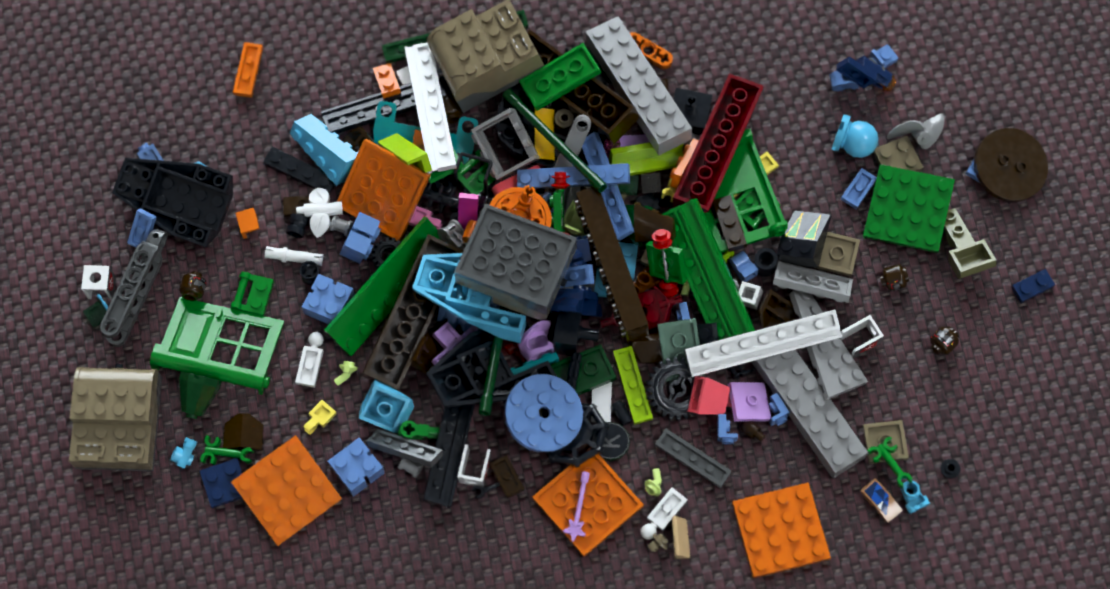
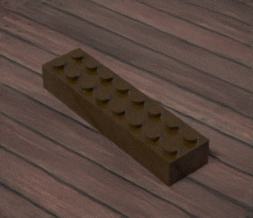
M530 29L527 31L544 66L563 55ZM595 77L555 100L575 116L587 115L591 120V128L613 145L639 119L634 106Z
M594 187L576 192L577 199L574 200L575 209L578 217L581 219L583 232L587 235L596 268H599L602 285H607L605 286L606 296L609 303L613 302L611 304L615 320H619L618 329L621 337H625L628 343L649 336V326L601 193Z
M430 234L425 237L361 376L371 381H380L399 390L438 306L412 290L422 257L429 254L462 253L463 250Z

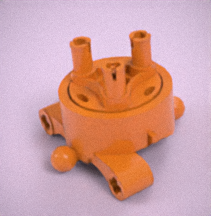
M526 185L524 188L513 187L505 189L498 193L490 203L493 207L551 227L552 216L550 208L546 201L535 192L536 190L533 186L529 188L530 185ZM469 220L462 236V240L465 243H468L477 221Z

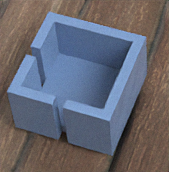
M359 212L339 255L359 264L363 259L367 260L374 246L370 243L374 244L380 233L381 228L378 227L380 221Z
M318 274L311 287L312 293H308L302 309L305 315L329 324L352 299L355 293L352 287L337 282L335 285L333 279Z
M360 437L328 460L331 469L353 497L367 487L364 479L366 476L371 484L385 473L381 464L371 454Z

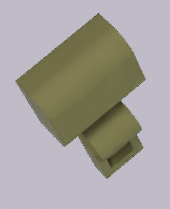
M956 208L948 210L944 231L946 232L949 246L955 248L949 251L948 261L958 279L996 267L997 260L986 241L983 239L975 242Z

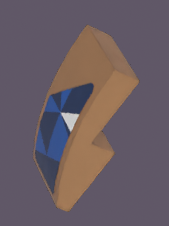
M876 478L860 490L868 503L877 510L882 519L887 523L903 511Z

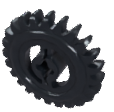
M673 357V362L666 358V365L660 361L658 362L660 369L652 367L655 374H648L652 380L645 381L646 384L650 385V388L645 389V391L650 392L651 395L647 396L646 399H653L649 406H657L655 413L662 410V418L669 414V420H672L674 415L677 421L681 419V415H683L684 419H688V413L692 416L695 415V413L688 412L695 376L691 377L688 362L685 364L684 357L681 358L680 362H678L677 357ZM678 374V379L670 381L666 386V392L669 395L667 399L663 391L664 382L671 375ZM687 379L691 389L688 398L681 403H674L677 397H681L686 393L684 382ZM678 385L677 388L680 391L674 393L675 389L672 388V386Z

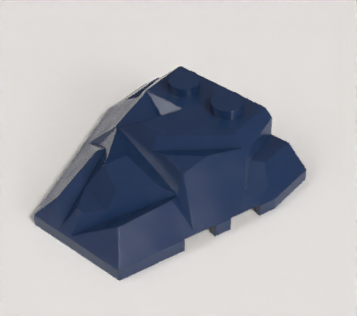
M573 285V289H559L550 309V312L558 313V311L582 313V316L602 317L601 304H598V293L591 291L590 287Z

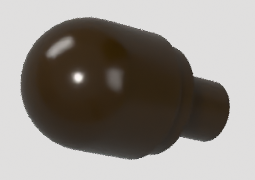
M742 421L741 430L749 438H757L760 442L765 439L766 436L760 432L761 428L756 422Z

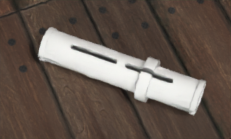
M266 246L265 258L282 260L285 263L286 261L297 263L313 261L318 266H322L323 254L288 250L287 247L281 249Z

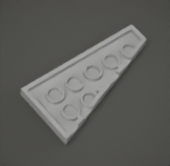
M796 290L789 294L795 314L800 319L823 313L812 294L799 293ZM840 338L807 346L813 368L817 369L819 375L817 379L819 386H822L824 390V401L861 387L868 382Z

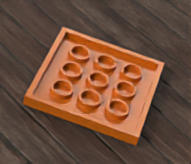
M364 139L337 202L342 201L343 211L354 217H357L359 212L379 220L380 224L378 227L381 228L380 232L395 238L396 241H401L431 174L423 172L413 164L406 165L390 151L368 139Z
M296 435L231 482L277 546L342 499Z
M599 454L580 464V467L576 468L573 465H569L532 496V499L583 557L644 507V504ZM582 471H586L590 475L586 484L579 523L584 522L581 530L585 533V537L577 536L575 541L572 542L571 534H566L563 530L570 527V519L574 522L581 488Z
M809 482L732 501L753 579L831 559Z

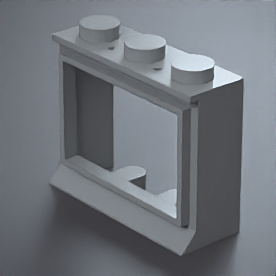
M509 108L471 129L473 133L471 137L474 143L479 145L482 150L480 151L481 157L490 159L493 162L490 174L496 180H502L517 170L541 159L514 108ZM509 117L529 158L504 171L484 130Z

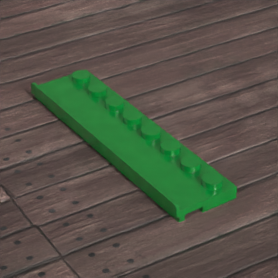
M691 199L663 213L662 215H668L675 220L676 237L672 246L683 249L687 281L705 322L717 323L719 340L755 331L698 199Z
M424 216L324 329L347 355L352 356L391 312L425 237L430 234L440 239L437 228L427 217Z

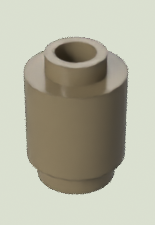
M567 109L559 110L554 117L555 127L559 130H567L573 123V114ZM561 116L566 117L567 121H562Z

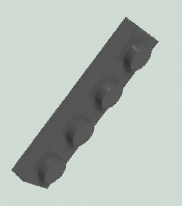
M377 429L367 440L368 447L431 468L443 456L442 449Z
M668 429L664 430L655 443L657 448L720 489L732 473L730 469Z

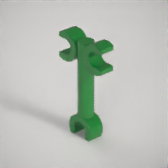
M207 435L205 437V444L207 446L200 458L203 464H205L208 457H211L210 463L215 465L217 462L215 455L241 458L246 464L252 462L249 458H245L247 453H254L251 448L246 447L241 451L218 448L221 444L219 437H216L213 444L210 443V436Z
M887 437L883 444L877 447L872 446L867 452L868 455L877 453V456L873 458L874 463L879 462L881 456L885 459L897 476V485L902 489L904 484L901 480L907 479L909 483H912V476L909 473H904L890 453L896 452L898 446L889 447L887 444L892 442V438Z

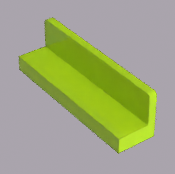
M398 133L378 141L379 146L393 153L406 165L413 164L425 173L432 170L428 154Z
M650 142L610 149L609 163L630 164V176L676 168L679 156H684L682 153L684 143L659 156Z

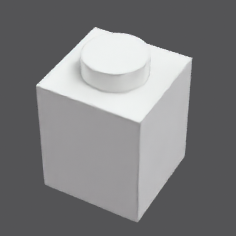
M742 281L739 294L744 306L758 309L763 294L761 286Z

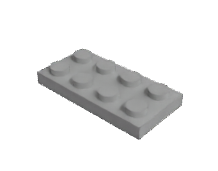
M778 261L773 285L783 289H794L799 293L814 294L819 298L827 297L834 299L836 302L848 303L853 279Z

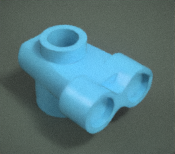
M186 437L182 448L175 447L170 461L175 462V465L184 469L186 465L190 466L194 455L191 453L195 449L197 441Z
M913 480L912 483L908 481L903 483L904 487L901 489V492L907 503L905 507L909 514L930 504L927 496H923L920 492L918 483ZM906 490H912L913 494H909Z

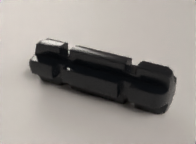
M575 352L571 354L566 382L574 390L576 389L582 355Z

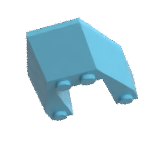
M463 253L423 255L412 290L484 331L501 339L521 343L526 327L525 315L489 307L492 299L491 296L456 284L454 271Z

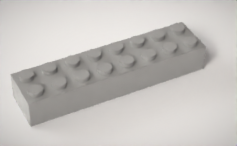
M619 16L586 31V44L620 97L635 107L639 116L637 123L658 156L692 140V127Z
M796 350L751 361L772 393L778 392L789 410V417L833 479L866 458L867 450L831 399L824 401L823 388L819 386L817 379Z

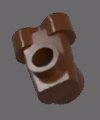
M648 266L638 273L633 283L637 294H640L650 288H654V286L658 287L662 279L650 276Z

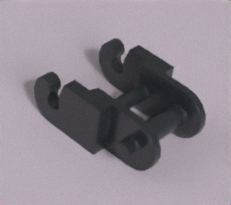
M739 364L737 366L741 372L737 374L733 368L734 366L726 368L727 370L730 369L734 375L733 380L740 379V376L744 378L756 370L755 367L751 368V370H743Z

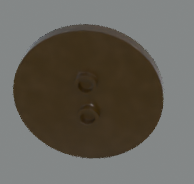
M1002 128L991 132L980 142L974 156V169L980 184L989 194L1003 201L1019 202L1032 197L1043 187L1048 175V161L1042 146L1033 136L1019 129Z

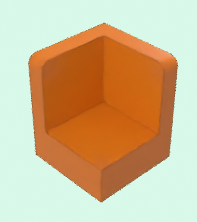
M254 208L236 212L243 239L247 238L246 233L259 230L258 218Z

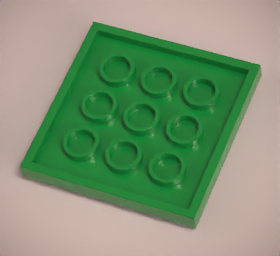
M880 164L863 238L939 253L955 179Z

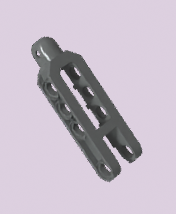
M153 229L148 234L146 241H142L136 247L103 317L100 329L113 347H121L127 341L161 268L163 260L161 252L168 236L165 231ZM151 265H152V266H153V270H152V272L149 273V269H150V267H151ZM135 272L132 279H130L131 273ZM145 282V287L141 290V286ZM127 289L124 296L122 297L123 290ZM135 299H137L138 302L136 306L133 307V303ZM110 324L108 331H106V326ZM119 333L122 334V337H121L120 340H118V341H113V340H112V338H113V337H116Z

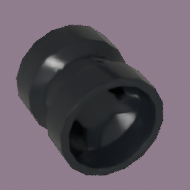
M293 213L289 219L290 225L287 226L285 232L292 237L301 239L305 235L304 228L308 225L309 219L301 214Z
M306 261L300 267L303 281L308 285H313L317 275L321 274L318 265L313 261Z

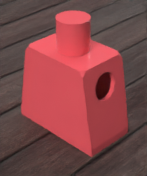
M695 376L688 412L696 414H725L726 407L732 408L729 396L730 388L710 378Z

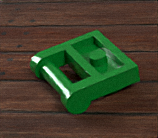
M477 150L475 156L481 157L480 151L482 150ZM471 158L464 164V168L457 171L458 182L463 188L468 189L469 194L479 195L484 190L483 180L489 165L488 163L483 162L484 165L468 179H465L463 175L476 165L479 160ZM489 174L487 180L488 186L496 180L491 174Z
M755 189L746 191L736 201L739 211L761 205ZM763 210L753 220L749 217L752 213L742 215L744 223L751 231L756 230L758 225L766 218Z
M242 271L239 276L240 283L234 301L231 302L230 308L264 316L274 285V279ZM248 281L253 282L247 304H241Z

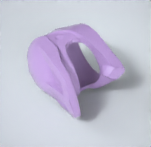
M542 320L535 323L524 332L521 343H517L520 353L527 362L529 360H538L542 355L554 352L553 344L548 341L547 337L551 325L550 321Z

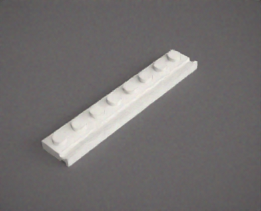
M427 43L413 45V47L409 48L406 46L405 52L424 148L432 168L429 173L437 170L440 172L456 169L434 56Z
M831 310L684 349L691 377L843 336L840 331L836 310Z

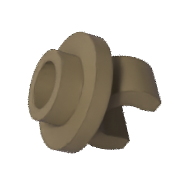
M654 533L653 537L655 540L648 545V548L652 552L658 551L661 547L666 550L668 548L666 537L662 533L659 535Z

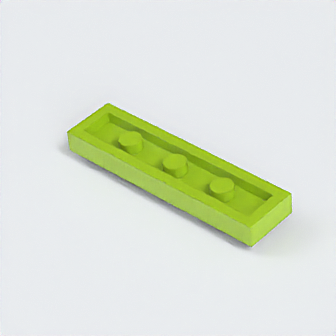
M632 346L614 350L613 354L634 425L653 420Z

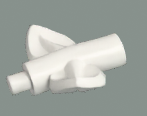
M316 188L309 194L310 204H304V207H296L297 214L311 217L309 220L310 228L317 238L321 237L328 230L331 223L329 216L343 214L342 201L329 203L330 195L323 188Z

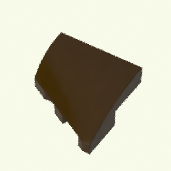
M635 202V242L654 241L652 234L659 229H665L671 233L670 239L673 243L676 237L674 218L662 215L655 209L651 211L640 206V202Z

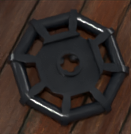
M581 403L584 411L581 428L576 437L567 446L554 452H546L551 463L557 462L573 465L577 468L580 467V464L603 452L602 447L606 433L609 430V424L604 421L595 404ZM546 412L543 415L544 418H547L549 416V413ZM592 416L597 424L591 425L588 418ZM593 432H599L596 443L592 441ZM589 446L591 448L582 455H578V452ZM562 451H566L569 454L572 453L573 457L562 456L560 454Z

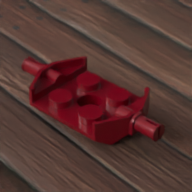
M654 286L655 289L638 294L642 308L648 310L646 319L649 330L656 328L657 324L669 321L671 308H673L672 305L683 303L681 294L667 298L656 286ZM613 312L611 317L600 320L602 328L610 325L619 327V320H615Z

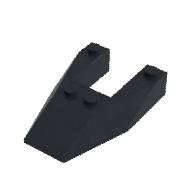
M527 322L524 332L530 328ZM482 329L470 333L426 373L444 407L480 404L493 344V334ZM503 339L502 347L513 343V341ZM501 353L493 391V402L506 401L511 390L521 380L536 374L556 376L549 361L513 375Z

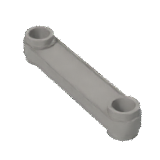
M584 114L575 118L564 143L577 156L591 127L590 118ZM584 121L587 123V126L580 127L577 123ZM560 153L553 168L573 167V165ZM545 188L544 190L545 192H549L551 195L554 193L549 191V188Z

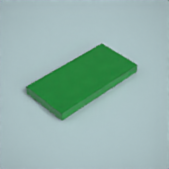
M582 43L519 80V83L536 111L602 72L585 44Z

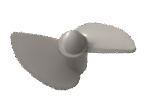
M940 113L924 123L913 120L899 124L888 133L887 139L911 133L922 149H928L936 142L943 130L944 115Z

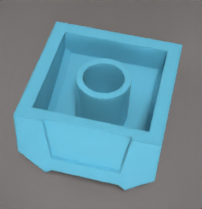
M374 380L359 410V419L397 433L402 423L408 421L414 408L413 400L398 390Z

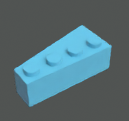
M312 114L294 121L290 131L292 138L299 143L336 186L345 182L359 151L355 152L352 150V145L348 142L343 143L335 132H329L328 127Z

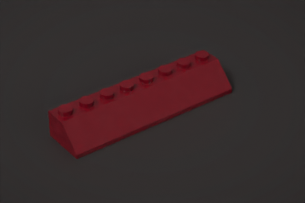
M729 73L673 196V208L697 198L703 212H709L762 94L763 85Z

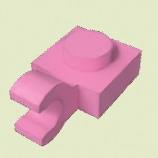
M418 206L409 225L415 227L425 216L437 230L443 226L441 224L442 220L432 217V211Z

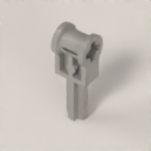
M452 219L445 228L438 230V236L442 241L464 251L467 245L462 240L464 229L457 220Z

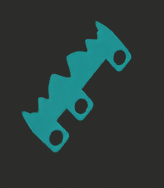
M386 101L378 103L373 128L374 142L378 144L379 140L396 133L413 143L415 129L421 130V128L394 122L397 109L395 103ZM389 105L392 108L391 116L384 117L381 115L380 110L382 106ZM461 117L457 134L450 133L452 147L456 153L472 154L475 144L471 137L473 133L464 132L462 124L465 121H471L475 128L478 126V121L474 118ZM463 156V163L465 164L469 158Z

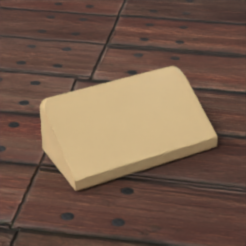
M673 516L672 533L675 558L688 559L690 558L687 520Z

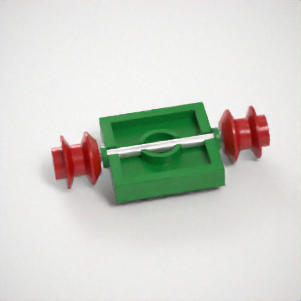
M555 172V175L551 176L555 179V183L551 184V186L556 189L552 196H550V208H554V213L551 215V227L570 235L564 232L565 229H563L564 189L570 186V184L566 183V179L570 176L566 175V172Z
M659 229L652 234L654 241H649L646 244L650 276L662 279L659 282L660 291L667 298H671L679 292L678 283L684 284L687 281L683 249L672 247L671 233L665 229Z

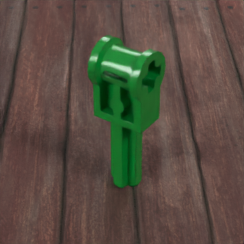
M409 420L402 423L398 429V435L411 440L437 439L439 428L429 427V425L416 424ZM406 427L409 428V431H412L409 435H407L406 431H403Z

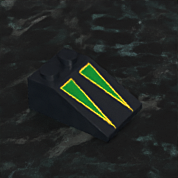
M794 211L788 222V229L780 238L777 256L780 261L798 266L819 268L831 215Z

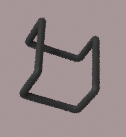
M464 152L460 153L456 163L457 168L453 172L455 186H459L457 171L462 157L472 158L489 163L483 180L484 193L487 195L491 184L487 185V180L493 165L492 160ZM471 168L469 171L476 172L478 169Z

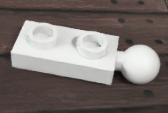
M313 332L309 335L308 342L311 345L310 347H303L295 381L297 385L315 388L324 352L323 349L318 348L324 341L322 334L319 332Z
M671 488L647 517L651 523L645 524L641 528L642 537L647 540L653 539V534L657 533V527L663 531L671 522L672 517L684 506L687 499L674 488Z

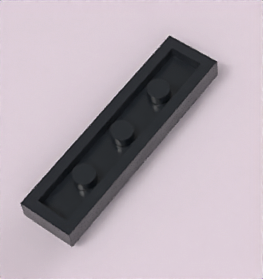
M273 146L263 161L264 165L313 189H325L329 195L335 187V184L322 170Z

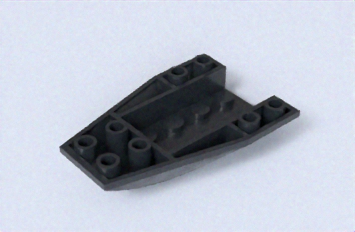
M125 158L112 193L135 210L143 209L156 216L155 224L171 235L207 247L219 234L232 201L233 176L198 163Z

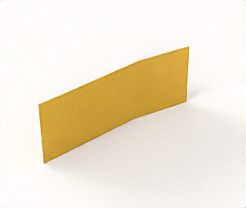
M541 108L538 111L535 109V115L554 133V109ZM534 127L535 149L541 159L555 160L554 146Z

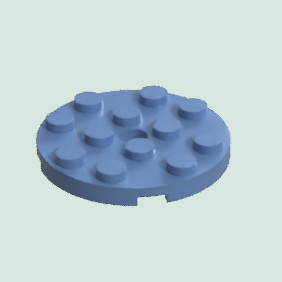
M536 374L521 380L509 393L504 408L506 426L512 437L523 447L535 452H554L564 448L576 437L583 420L582 404L576 391L566 381L548 374ZM539 409H547L549 416L542 418L539 415Z

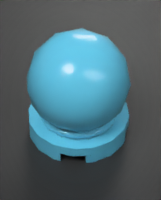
M844 114L831 150L839 152L840 148H844L847 154L857 158H863L872 154L877 148L879 141L874 126L866 121L858 120L852 122L850 121L851 116Z

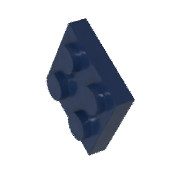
M238 458L200 470L212 509L242 499L231 483L243 474Z

